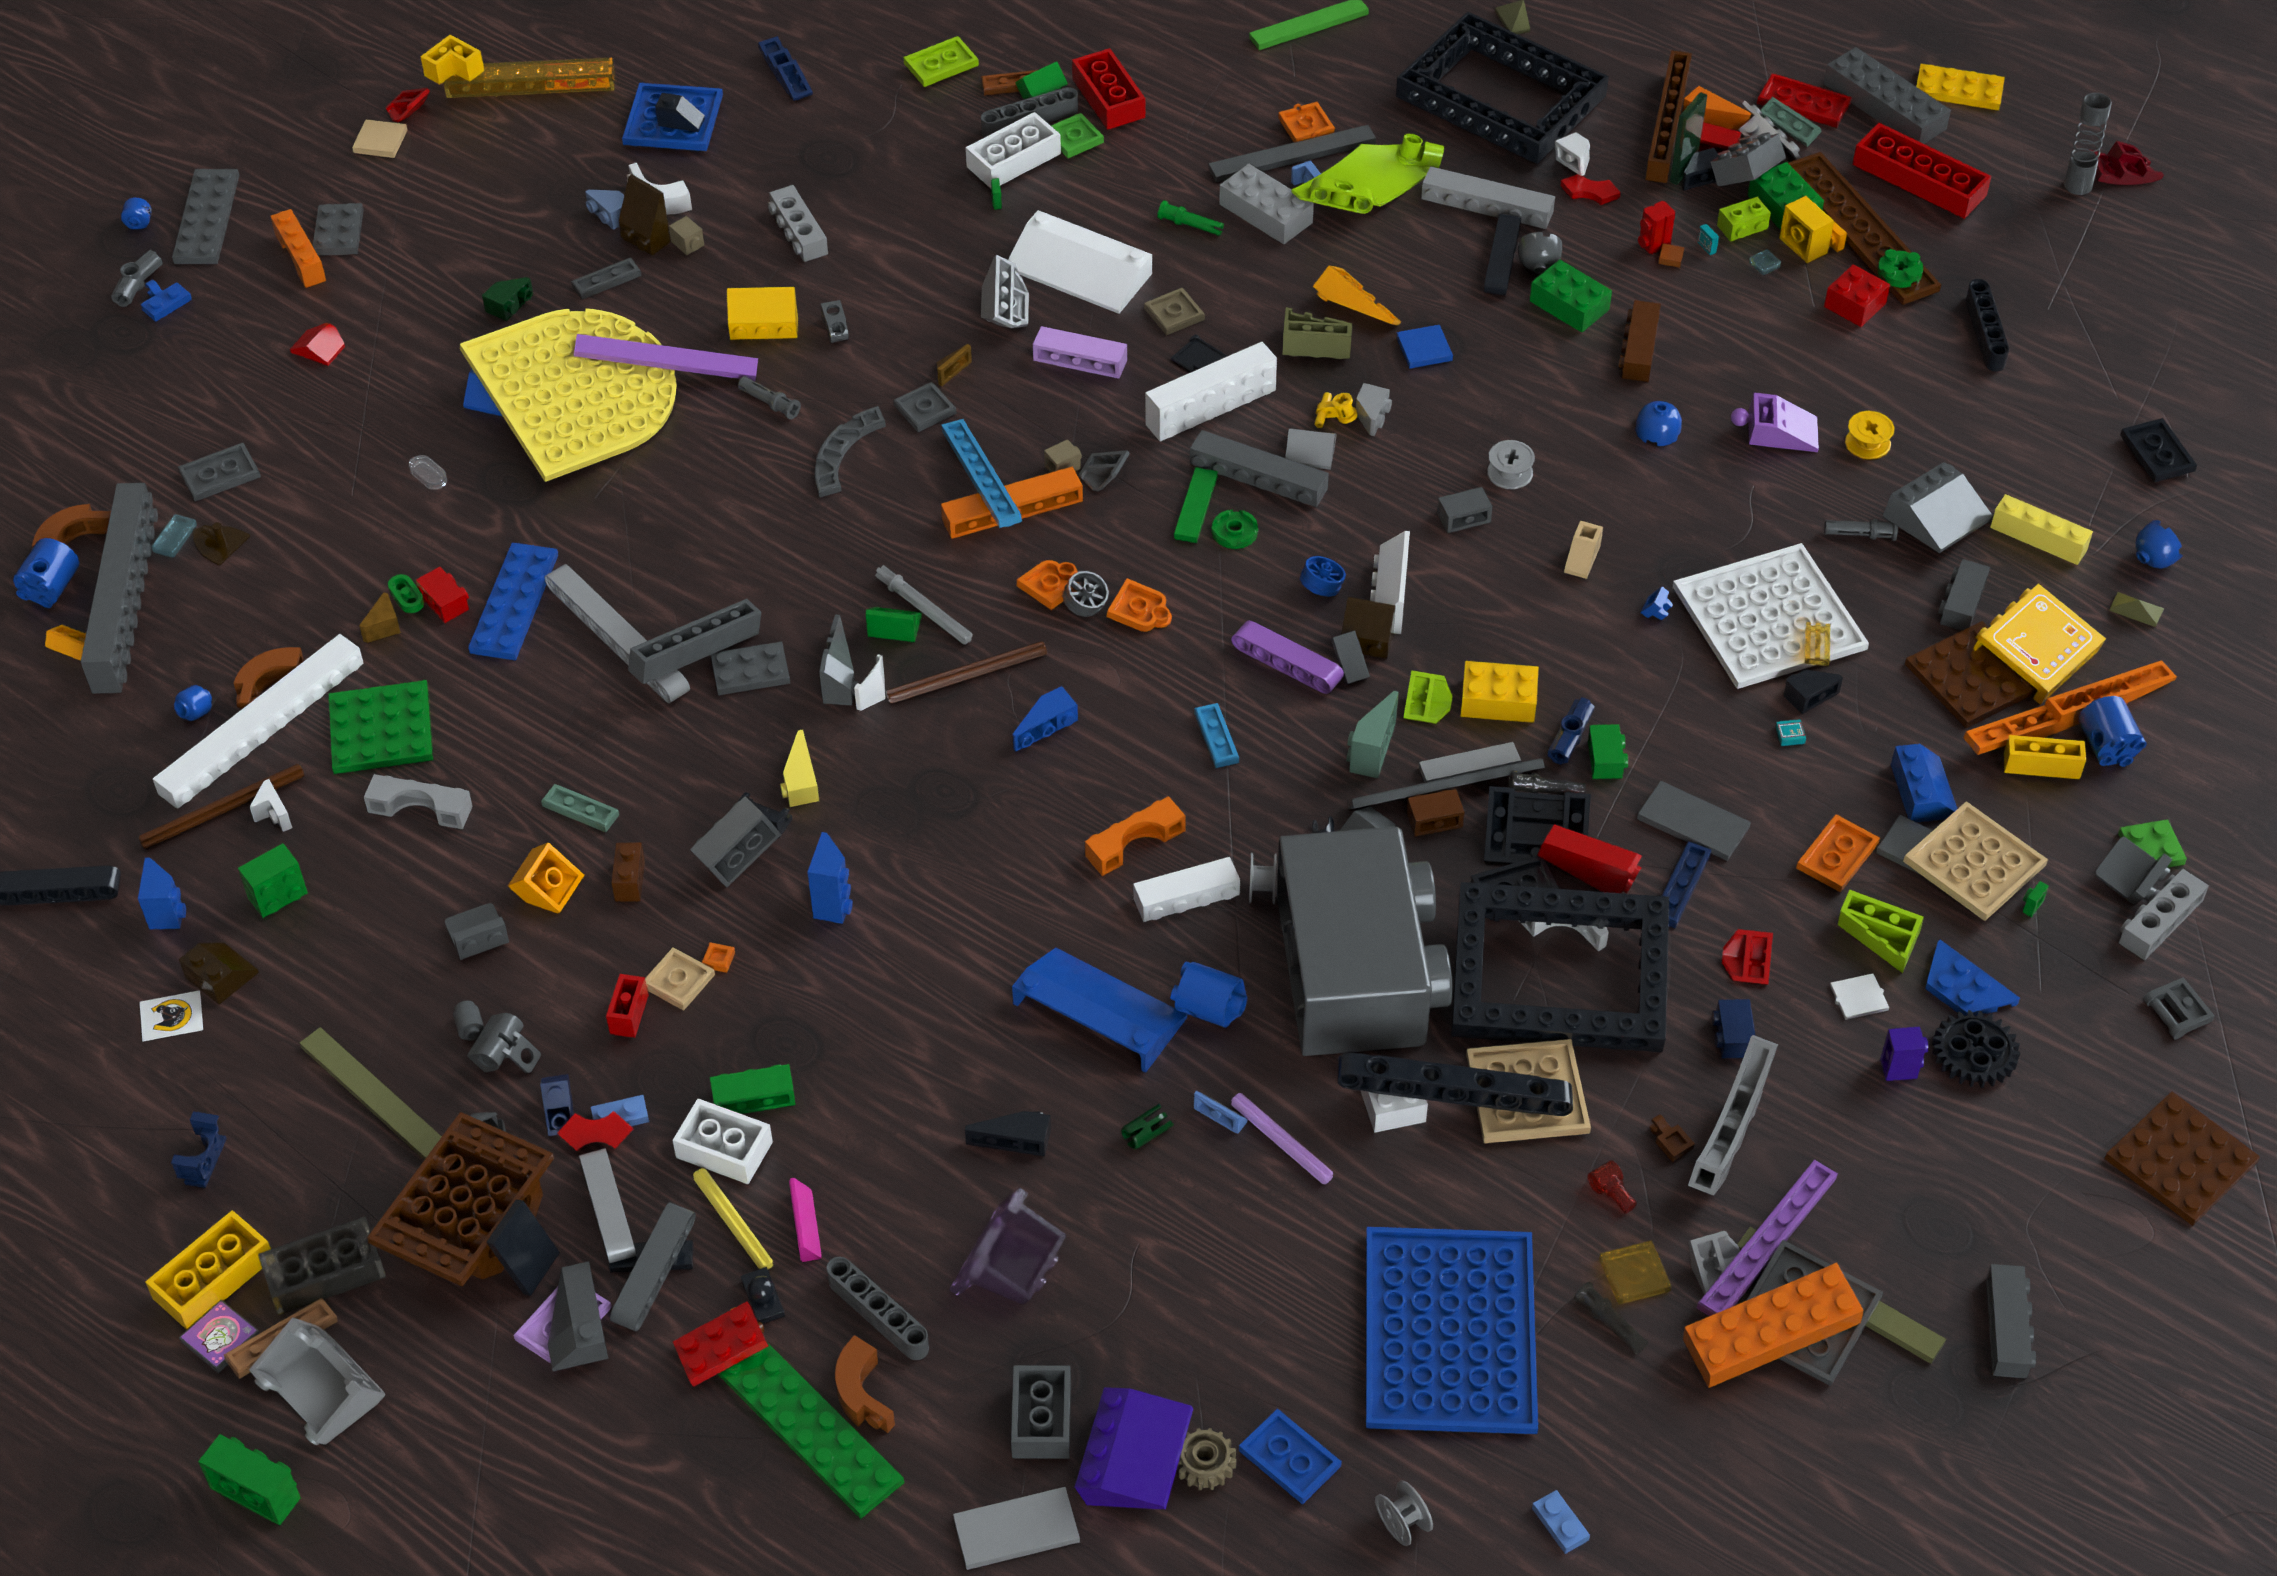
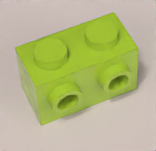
M1754 197L1719 209L1717 226L1731 242L1768 229L1771 212L1758 197Z

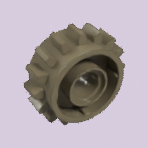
M1198 1428L1192 1434L1188 1432L1177 1467L1180 1480L1185 1478L1189 1487L1194 1485L1199 1490L1203 1488L1214 1490V1486L1219 1484L1221 1486L1225 1485V1478H1232L1233 1469L1236 1468V1449L1231 1448V1439L1225 1440L1223 1432L1216 1433L1212 1431V1428L1208 1430ZM1201 1457H1209V1458H1211V1460H1209V1461H1202V1460H1200V1458H1201Z

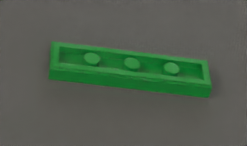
M1195 467L1176 526L1174 539L1193 543L1198 542L1218 478V471Z

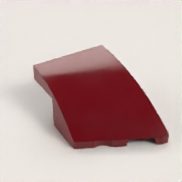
M2117 140L2108 154L2100 153L2095 175L2099 182L2117 185L2150 183L2161 180L2164 176L2161 171H2154L2150 167L2151 161L2134 145Z

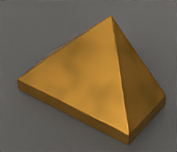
M969 344L937 362L938 383L940 386L945 385L972 362L971 346Z

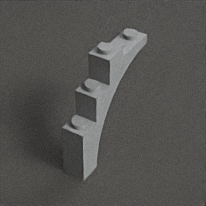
M1754 1035L1751 1036L1730 1094L1705 1148L1695 1163L1688 1186L1714 1196L1726 1180L1734 1155L1741 1147L1748 1124L1755 1116L1778 1044Z

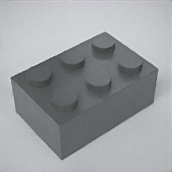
M1770 132L1758 135L1757 138L1746 136L1739 139V143L1728 147L1729 150L1718 153V157L1711 161V166L1717 186L1755 180L1783 161L1786 156L1780 135H1770Z
M745 796L736 802L732 809L714 824L711 830L699 838L690 850L722 884L728 887L782 834Z
M1014 1365L1011 1431L1012 1458L1070 1459L1071 1367Z

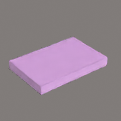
M558 1287L514 1334V1339L549 1363H551L548 1340ZM596 1293L600 1318L602 1319L612 1306L611 1302Z

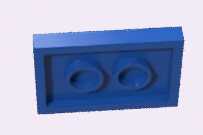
M1278 1408L1239 1445L1240 1453L1302 1505L1341 1467V1461Z

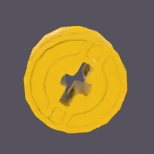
M1875 411L1859 412L1849 420V433L1846 435L1845 445L1853 455L1861 459H1879L1890 451V438L1894 435L1895 427L1892 421L1884 414Z

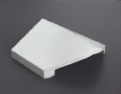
M881 655L876 656V664L861 684L857 683L854 687L857 710L861 711L885 699L883 657Z

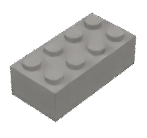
M1247 164L1220 184L1219 205L1282 244H1286L1313 223V202L1298 199L1291 192L1290 188L1251 164Z

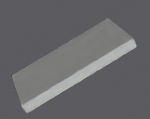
M1066 1487L953 1514L966 1570L1080 1542Z

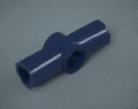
M1583 697L1575 699L1567 716L1562 719L1561 727L1548 750V757L1554 763L1560 765L1568 763L1575 747L1580 744L1582 733L1595 709L1590 700Z

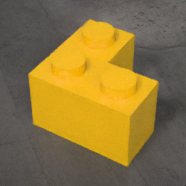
M452 35L447 36L420 56L424 76L439 85L453 74L470 82L484 71L481 51Z

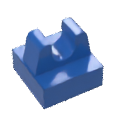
M1660 587L1649 595L1641 610V614L1646 618L1653 615L1660 620L1667 617L1669 613L1666 611L1673 606L1672 602L1667 598L1669 591L1664 587Z

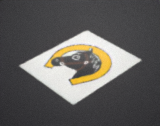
M200 990L141 1001L142 1042L203 1030Z

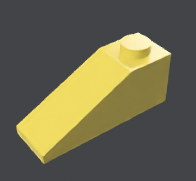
M798 730L783 771L784 783L780 784L782 797L788 798L790 807L819 801L817 782L803 730Z

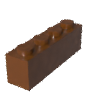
M1634 300L1633 309H1628L1626 322L1631 323L1625 326L1624 337L1628 338V340L1623 339L1621 353H1625V355L1620 356L1619 369H1623L1622 378L1649 382L1661 308L1660 303Z

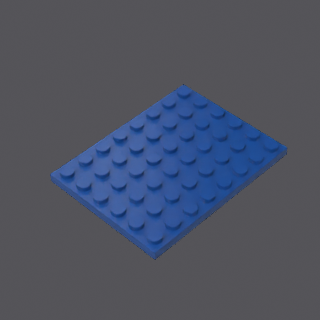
M1367 1227L1366 1428L1513 1434L1538 1433L1532 1232Z

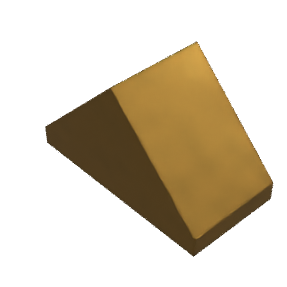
M383 592L359 625L364 642L369 643L401 633L388 593Z

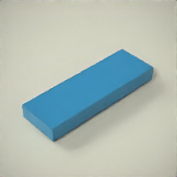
M1218 703L1194 708L1195 717L1215 768L1239 763L1238 753Z

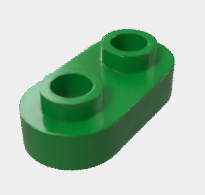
M400 574L393 576L388 581L391 596L404 612L415 613L423 608V595L409 576Z

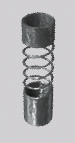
M2102 93L2087 94L2082 101L2079 116L2081 123L2077 125L2079 132L2075 134L2077 140L2073 143L2075 150L2071 152L2064 183L2067 191L2072 194L2084 195L2093 188L2099 162L2098 157L2101 153L2100 148L2103 144L2102 139L2105 135L2104 130L2107 127L2106 121L2109 118L2112 104L2111 99ZM2081 124L2098 126L2101 131L2098 133L2087 130L2081 131L2079 126ZM2079 133L2096 135L2099 140L2096 142L2086 139L2079 140L2077 135ZM2078 141L2083 144H2094L2097 149L2094 151L2085 148L2077 149L2075 144Z

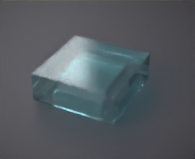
M1768 249L1750 257L1749 263L1762 275L1780 268L1781 261Z

